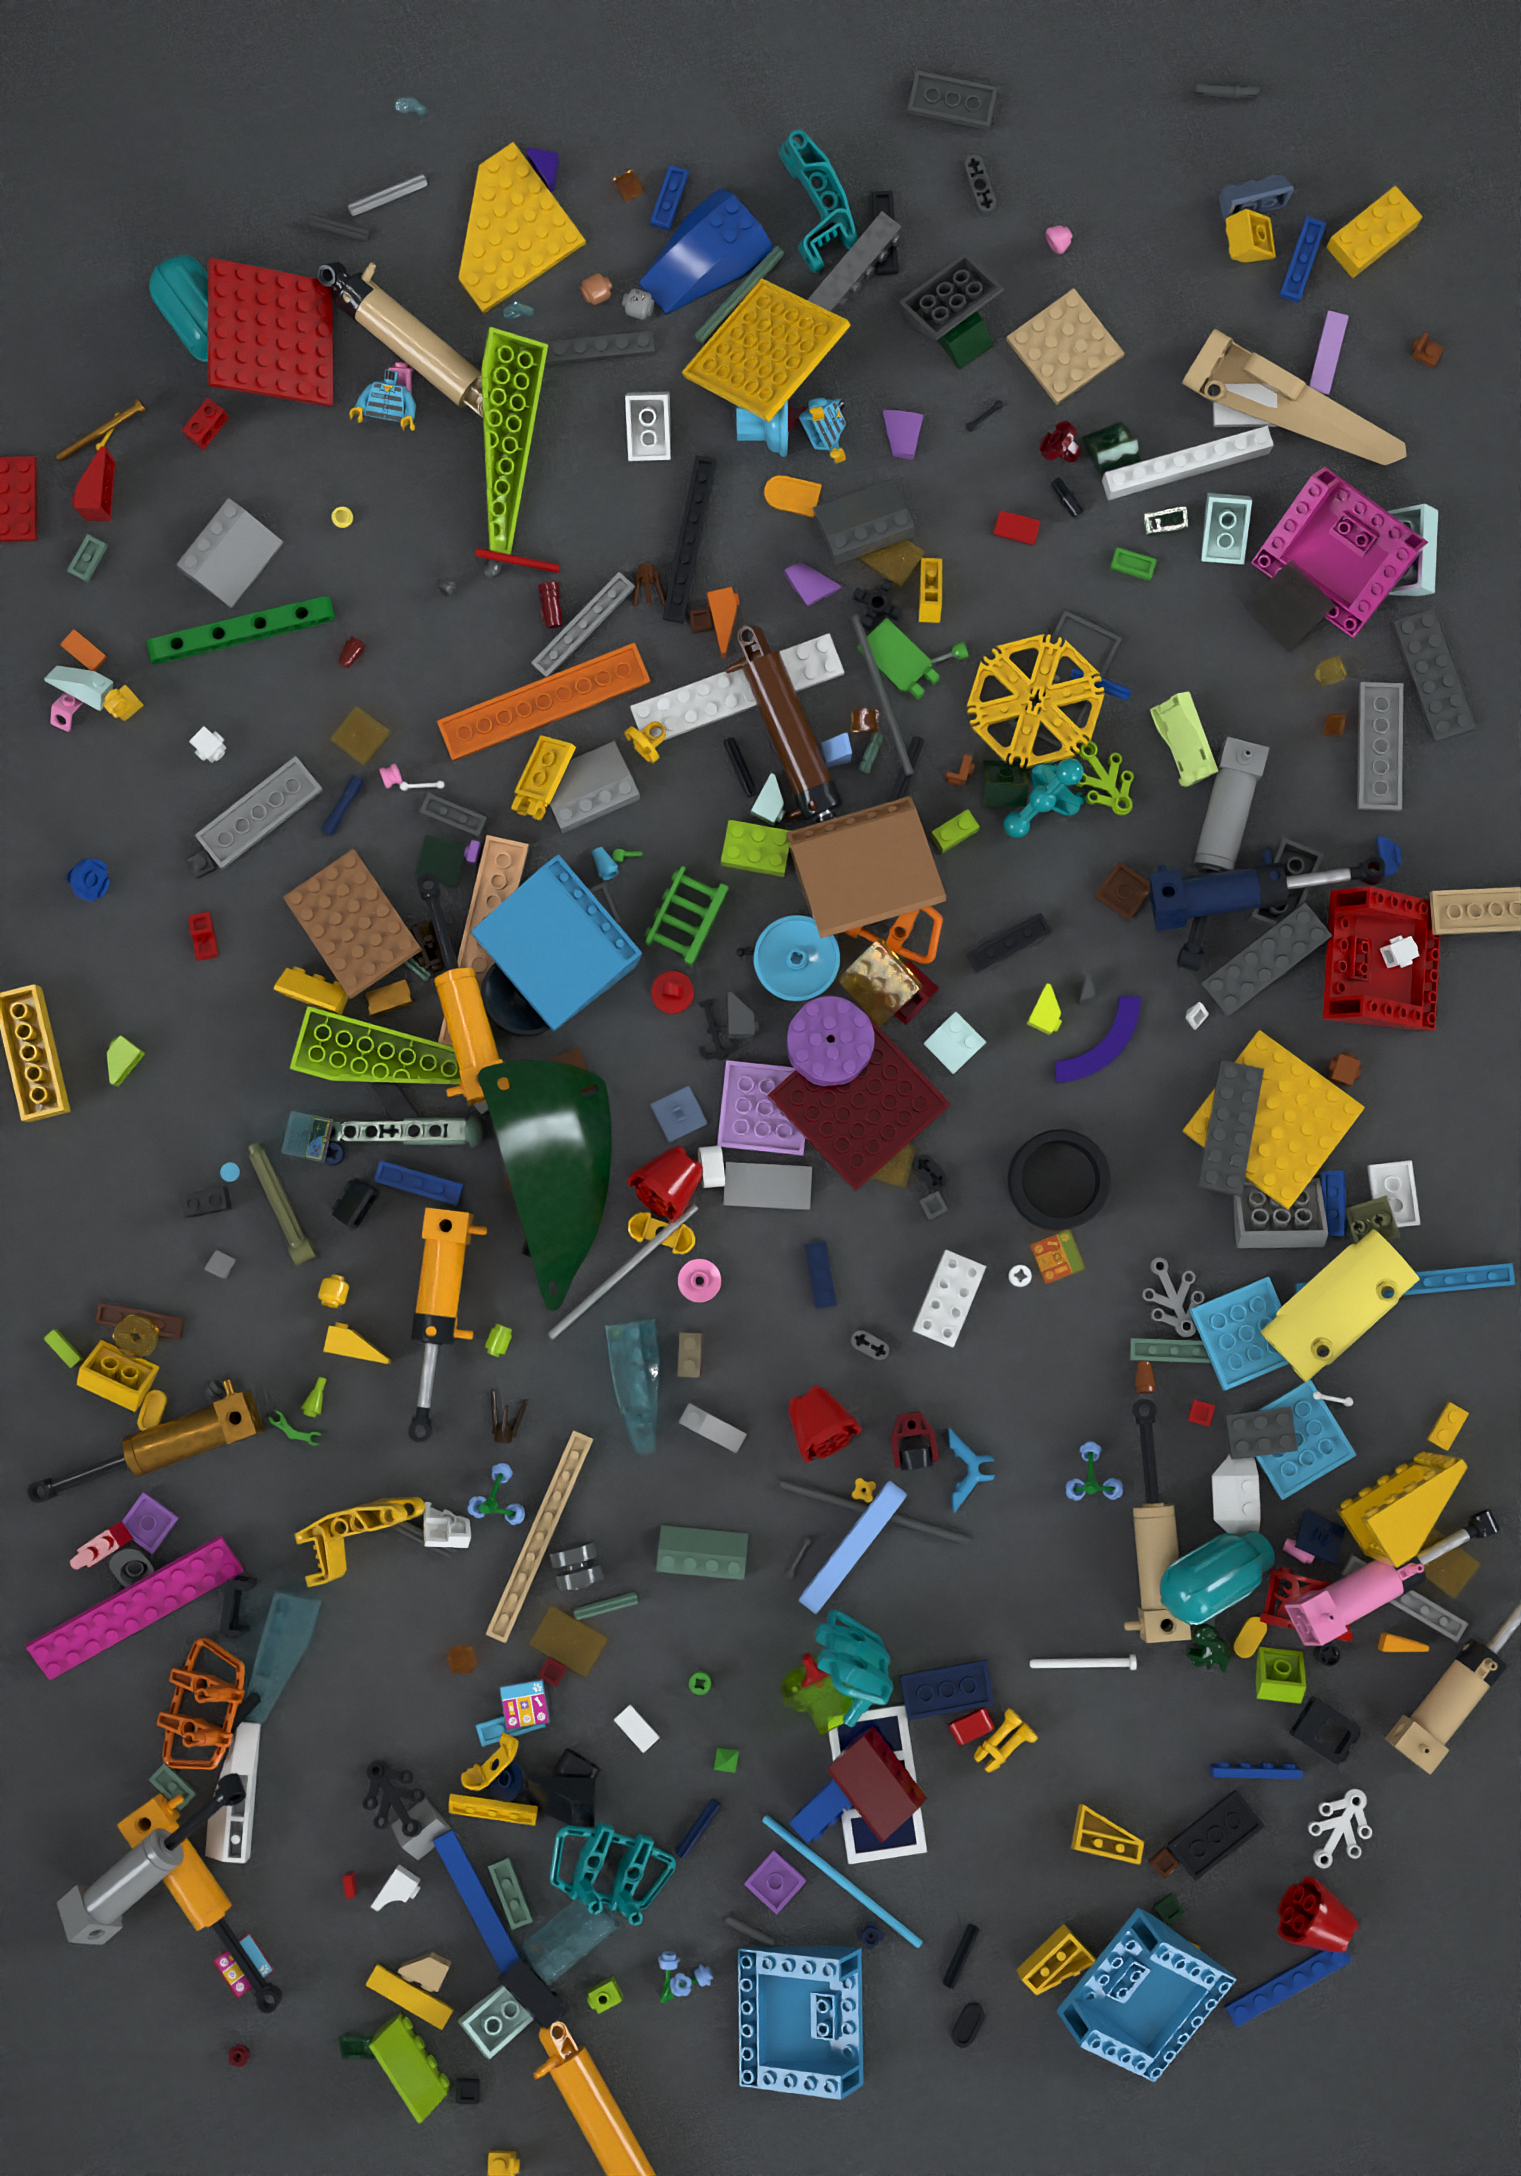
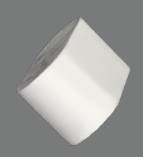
M721 1146L699 1147L698 1161L703 1167L701 1170L702 1188L725 1186Z

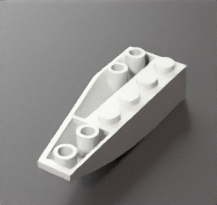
M242 1722L235 1729L220 1778L231 1773L239 1774L247 1795L241 1803L233 1806H223L208 1819L205 1856L222 1862L245 1863L250 1858L261 1723Z

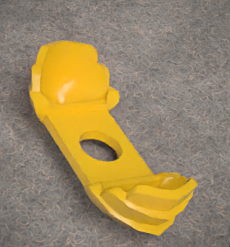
M639 1212L629 1220L628 1230L631 1237L638 1242H643L644 1239L651 1241L656 1236L657 1228L661 1226L666 1227L669 1223L651 1218V1213ZM682 1224L660 1244L672 1247L674 1254H685L694 1247L695 1236L687 1225Z
M503 1732L499 1739L501 1747L482 1766L476 1763L473 1768H468L466 1772H463L461 1774L462 1785L474 1791H480L487 1787L513 1761L518 1750L519 1741ZM496 1759H499V1765L493 1771L492 1764Z

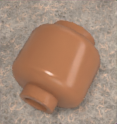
M596 273L582 281L580 291L587 304L591 303L596 306L610 298V289L613 287L608 277L604 278L600 273Z

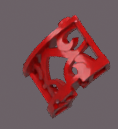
M1279 1567L1278 1571L1270 1569L1271 1578L1264 1613H1261L1260 1622L1296 1629L1284 1604L1308 1591L1324 1589L1322 1586L1327 1587L1333 1583L1292 1574V1569ZM1280 1579H1286L1291 1582L1289 1589L1282 1586L1283 1591L1289 1594L1286 1598L1277 1594ZM1298 1581H1303L1310 1584H1307L1300 1588ZM1276 1598H1278L1282 1603L1273 1615ZM1351 1623L1346 1626L1348 1631L1335 1639L1352 1641L1353 1633L1349 1632Z

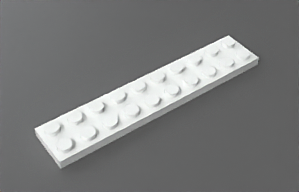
M830 633L779 651L796 692L844 675V670ZM740 669L729 674L726 671L634 704L630 708L639 732L649 723L657 721L662 723L665 728L666 737L664 740L757 707V703L745 674ZM653 728L650 731V735L658 737L662 730L660 728Z

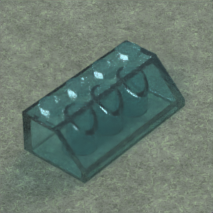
M576 1899L522 1944L534 1970L547 1986L617 1929L619 1922L604 1903H602L603 1908L601 1912L594 1915L593 1912L591 1914L588 1911L587 1906L583 1902Z

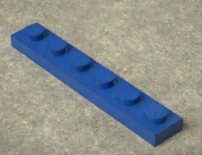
M1320 1950L1224 2006L1235 2026L1239 2027L1347 1965L1352 1960L1347 1951L1340 1953Z

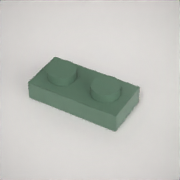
M87 534L67 572L88 583L108 545Z
M165 1763L149 1779L169 1800L178 1794L184 1797V1801L176 1806L179 1810H182L197 1794L175 1770L168 1767Z

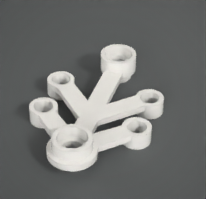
M1350 1789L1346 1792L1343 1799L1329 1803L1326 1801L1321 1802L1318 1810L1323 1816H1330L1334 1810L1343 1808L1345 1810L1341 1816L1320 1822L1312 1821L1308 1824V1831L1313 1836H1319L1322 1831L1334 1828L1324 1848L1316 1850L1313 1854V1860L1320 1868H1328L1332 1864L1333 1858L1331 1854L1343 1833L1347 1843V1854L1354 1859L1360 1857L1361 1848L1356 1844L1350 1823L1353 1814H1355L1359 1826L1357 1828L1358 1835L1363 1839L1371 1837L1372 1829L1367 1825L1363 1812L1367 1799L1361 1790ZM1354 1797H1359L1358 1804L1352 1803ZM1328 1805L1329 1811L1324 1813L1322 1811L1323 1806ZM1313 1825L1319 1826L1317 1832H1312ZM1363 1828L1368 1829V1833L1366 1835L1361 1834V1830ZM1353 1847L1357 1848V1853L1355 1855H1352L1350 1853ZM1322 1856H1327L1325 1863L1320 1862Z

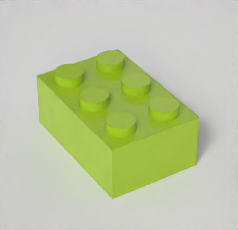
M729 820L721 866L784 877L790 849L786 833L790 831Z

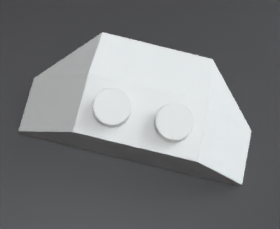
M1229 1454L1211 1476L1213 1520L1227 1533L1236 1534L1237 1536H1242L1249 1531L1259 1533L1261 1520L1259 1476L1255 1458L1231 1459Z

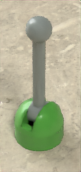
M964 641L954 645L951 653L932 659L931 664L952 656L959 660L968 658L969 655Z

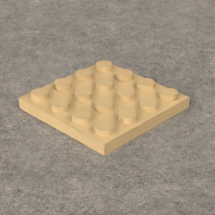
M1074 288L1006 338L1056 405L1116 363L1125 354Z

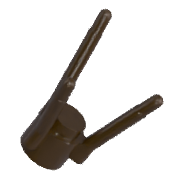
M491 1390L492 1434L495 1435L494 1441L511 1443L512 1437H516L518 1426L528 1403L527 1399L523 1401L514 1426L511 1429L512 1425L507 1424L508 1405L504 1406L502 1423L498 1424L495 1390Z

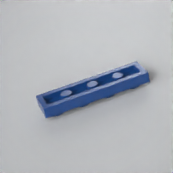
M1306 217L1279 297L1297 303L1300 302L1326 222Z
M384 1161L379 1162L374 1179L375 1182L456 1206H458L464 1185Z
M1216 1761V1765L1210 1764V1774L1213 1777L1302 1779V1769L1296 1766L1295 1763L1284 1762L1282 1766H1274L1272 1762H1260L1259 1766L1245 1761L1238 1762V1765H1229L1227 1761Z

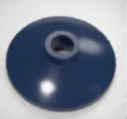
M496 1759L493 1762V1771L497 1769L499 1765V1759ZM513 1759L488 1785L489 1791L495 1799L508 1802L515 1799L520 1793L523 1775L517 1761Z

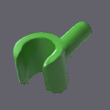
M615 849L612 854V860L622 863L624 856H642V851Z

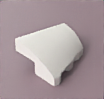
M425 1502L423 1517L424 1546L468 1548L471 1540L470 1520L462 1516H456L446 1509L441 1512L431 1508L432 1503Z

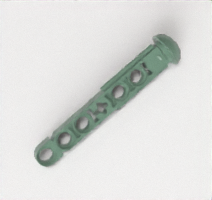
M474 1114L470 1115L469 1120L465 1118H404V1121L333 1122L332 1127L335 1129V1134L329 1138V1142H342L343 1139L347 1142H403L404 1145H464L466 1141L473 1148L478 1146L483 1139L484 1125L481 1119ZM384 1125V1130H392V1126H394L398 1133H395L394 1137H392L389 1133H383L381 1126ZM414 1125L420 1128V1134L417 1137H411L409 1134V1129ZM435 1125H439L442 1129L441 1135L438 1137H433L430 1133L431 1128ZM349 1126H354L356 1129V1134L352 1138H348L345 1135V1130ZM370 1126H375L378 1130L377 1135L373 1138H369L366 1133Z

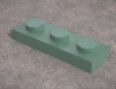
M510 1857L489 1864L490 1874L511 1929L513 1930L533 1922V1917Z

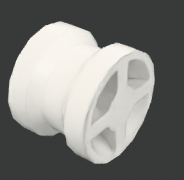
M1023 1265L1012 1267L1008 1274L1010 1283L1016 1287L1026 1286L1032 1278L1030 1269Z

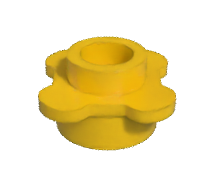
M862 1478L856 1479V1487L852 1492V1497L854 1499H863L867 1503L871 1502L876 1484L873 1481H863Z

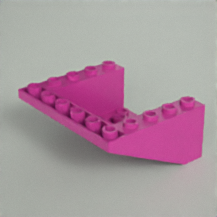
M1323 467L1310 477L1251 563L1354 638L1415 561L1428 541L1328 468Z

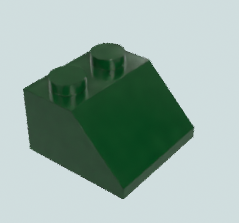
M977 311L937 340L959 370L994 345L985 323Z

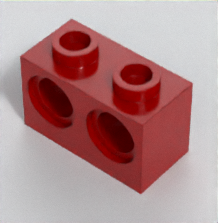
M207 397L183 427L182 432L189 441L204 451L228 421L229 417L222 407Z

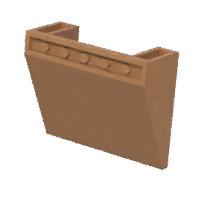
M911 796L786 833L795 872L820 938L947 901Z

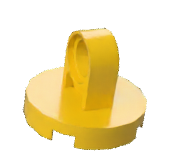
M657 721L651 722L640 732L633 726L624 731L627 740L633 739L634 749L646 761L654 764L659 759L655 748L666 737V731L662 723ZM653 728H660L662 730L658 737L650 735V731Z

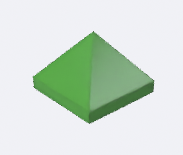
M717 1747L714 1770L736 1773L739 1750Z

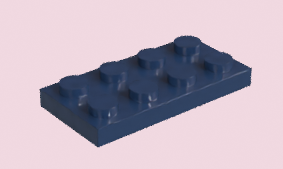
M986 1659L899 1675L908 1721L994 1705Z

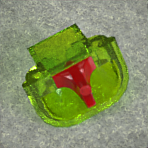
M808 1652L802 1657L803 1664L791 1670L783 1678L780 1684V1692L784 1705L791 1706L796 1712L808 1711L820 1735H823L845 1724L843 1716L852 1706L854 1698L838 1692L833 1686L831 1675L818 1669L817 1657L812 1658ZM842 1681V1683H843L844 1685L853 1688V1686L848 1685L847 1683H845L844 1681Z

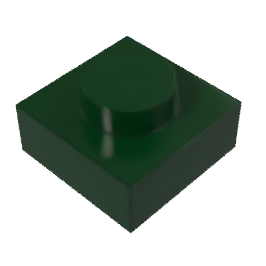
M1171 1892L1153 1905L1167 1925L1185 1913Z

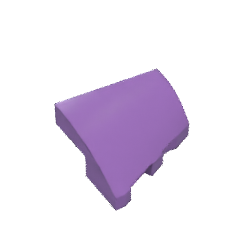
M883 410V418L891 444L892 455L913 460L923 415L906 411Z
M803 562L784 570L785 577L794 591L799 594L806 607H809L823 597L824 599L841 589L838 583Z

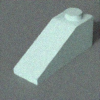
M56 666L45 677V681L99 711L104 707L102 704L105 702L106 695L110 690H113L112 680L90 670Z

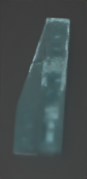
M283 1589L275 1591L246 1696L247 1698L251 1692H257L262 1699L245 1718L246 1720L261 1724L265 1722L310 1644L322 1600Z

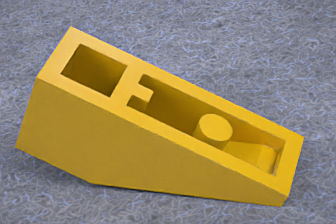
M921 558L919 622L940 623L942 609V559Z
M336 1322L335 1326L331 1325L328 1327L324 1352L391 1364V1358L355 1330L348 1329L349 1324Z

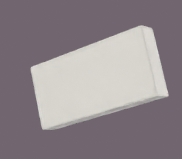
M631 1704L614 1718V1721L643 1753L660 1738Z

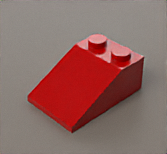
M105 446L99 448L77 484L75 494L72 495V505L85 521L111 522L116 460Z

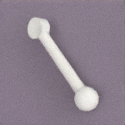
M441 780L437 783L407 784L403 782L400 784V788L403 791H407L408 788L424 787L442 789L445 784Z
M1318 1391L1313 1393L1315 1400L1325 1399L1344 1403L1346 1407L1353 1405V1400L1350 1397L1342 1399L1322 1395Z

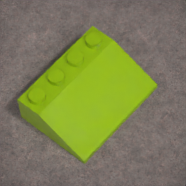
M400 2012L378 2028L369 2047L419 2124L448 2094L450 2083L444 2073L440 2074L435 2058L431 2054H427L422 2038L419 2035L416 2036L413 2032V2025L407 2016L404 2017Z

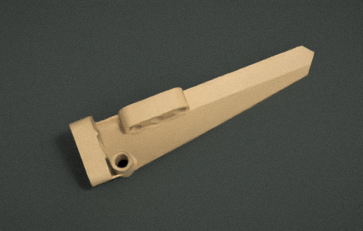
M1214 329L1182 382L1183 385L1211 402L1219 403L1385 466L1407 457L1406 446L1403 441L1309 387L1304 381L1257 353H1251L1237 345L1232 338L1217 329ZM1263 383L1269 384L1277 390V392L1273 391L1277 394V408L1268 407L1228 391L1225 384H1261L1264 387L1266 386ZM1212 386L1220 388V394L1216 397L1208 394V390Z

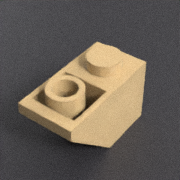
M430 1952L403 1962L398 1973L402 1974L401 1977L409 1982L414 1980L420 1983L421 1987L427 1991L433 1992L435 1990L438 1992L452 1961Z

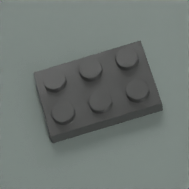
M1291 1407L1225 1415L1231 1459L1298 1451Z

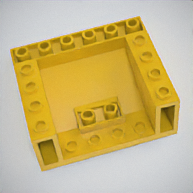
M1422 1451L1413 1457L1414 1461L1408 1465L1403 1463L1395 1468L1396 1472L1391 1476L1387 1474L1376 1481L1378 1484L1372 1488L1368 1486L1358 1492L1359 1496L1355 1499L1348 1498L1340 1504L1341 1507L1336 1511L1364 1555L1396 1568L1416 1556L1467 1469L1463 1459Z

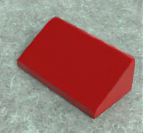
M1000 510L993 535L1034 545L1041 521Z

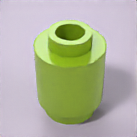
M496 1323L495 1327L491 1329L484 1346L488 1349L487 1353L499 1357L500 1354L505 1355L512 1337L510 1335L512 1329Z

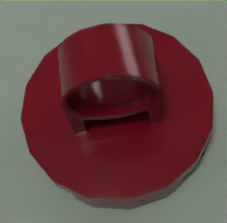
M1062 421L1054 426L1057 429L1052 434L1048 432L1041 441L1039 451L1042 452L1041 455L1046 460H1053L1060 456L1068 462H1076L1081 453L1080 447L1073 442L1076 428L1069 421Z

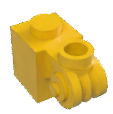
M126 684L119 690H110L104 699L105 702L102 704L116 719L120 717L124 722L144 706Z

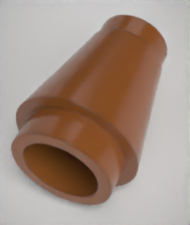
M1137 1362L1135 1380L1137 1393H1154V1388L1157 1386L1151 1362Z

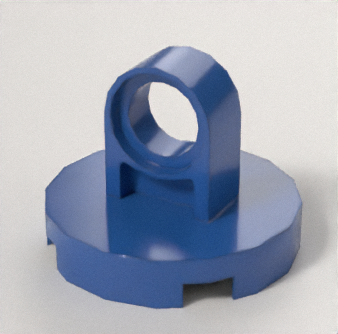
M95 858L82 859L75 867L69 870L66 876V880L71 884L74 894L86 901H94L96 898L103 897L110 883V878L107 877L106 872L108 870L107 866L103 861Z

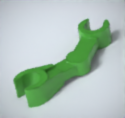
M275 1411L280 1415L279 1422L269 1417V1421L282 1429L288 1438L308 1441L312 1446L320 1444L312 1441L314 1434L322 1436L320 1432L305 1433L293 1429L283 1412Z

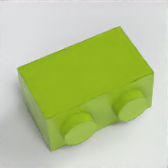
M969 809L933 830L930 837L942 854L978 832L979 825Z

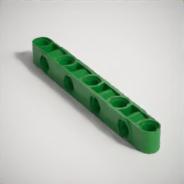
M324 596L147 640L146 644L151 663L161 664L328 623L335 620V614L331 598ZM302 611L308 612L304 619L298 618ZM259 622H266V626L263 629H257ZM218 632H225L223 638L216 639ZM177 642H183V646L180 649H174Z

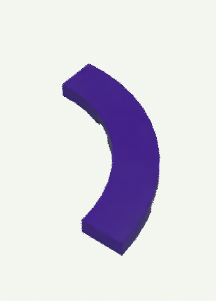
M1141 996L1118 997L1117 1014L1106 1037L1095 1048L1079 1057L1055 1061V1083L1070 1082L1090 1076L1107 1066L1121 1053L1135 1030L1139 1018Z

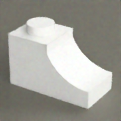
M398 1865L371 1907L379 1911L385 1904L391 1901L402 1900L406 1903L409 1897L414 1899L420 1890V1887L417 1885L421 1879L401 1865Z

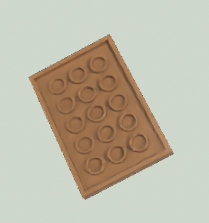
M352 849L283 896L350 999L422 951V948L355 849Z

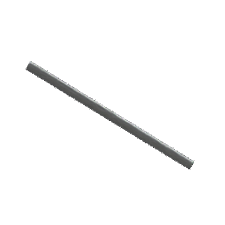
M859 615L852 616L851 620L906 776L913 775L912 765Z

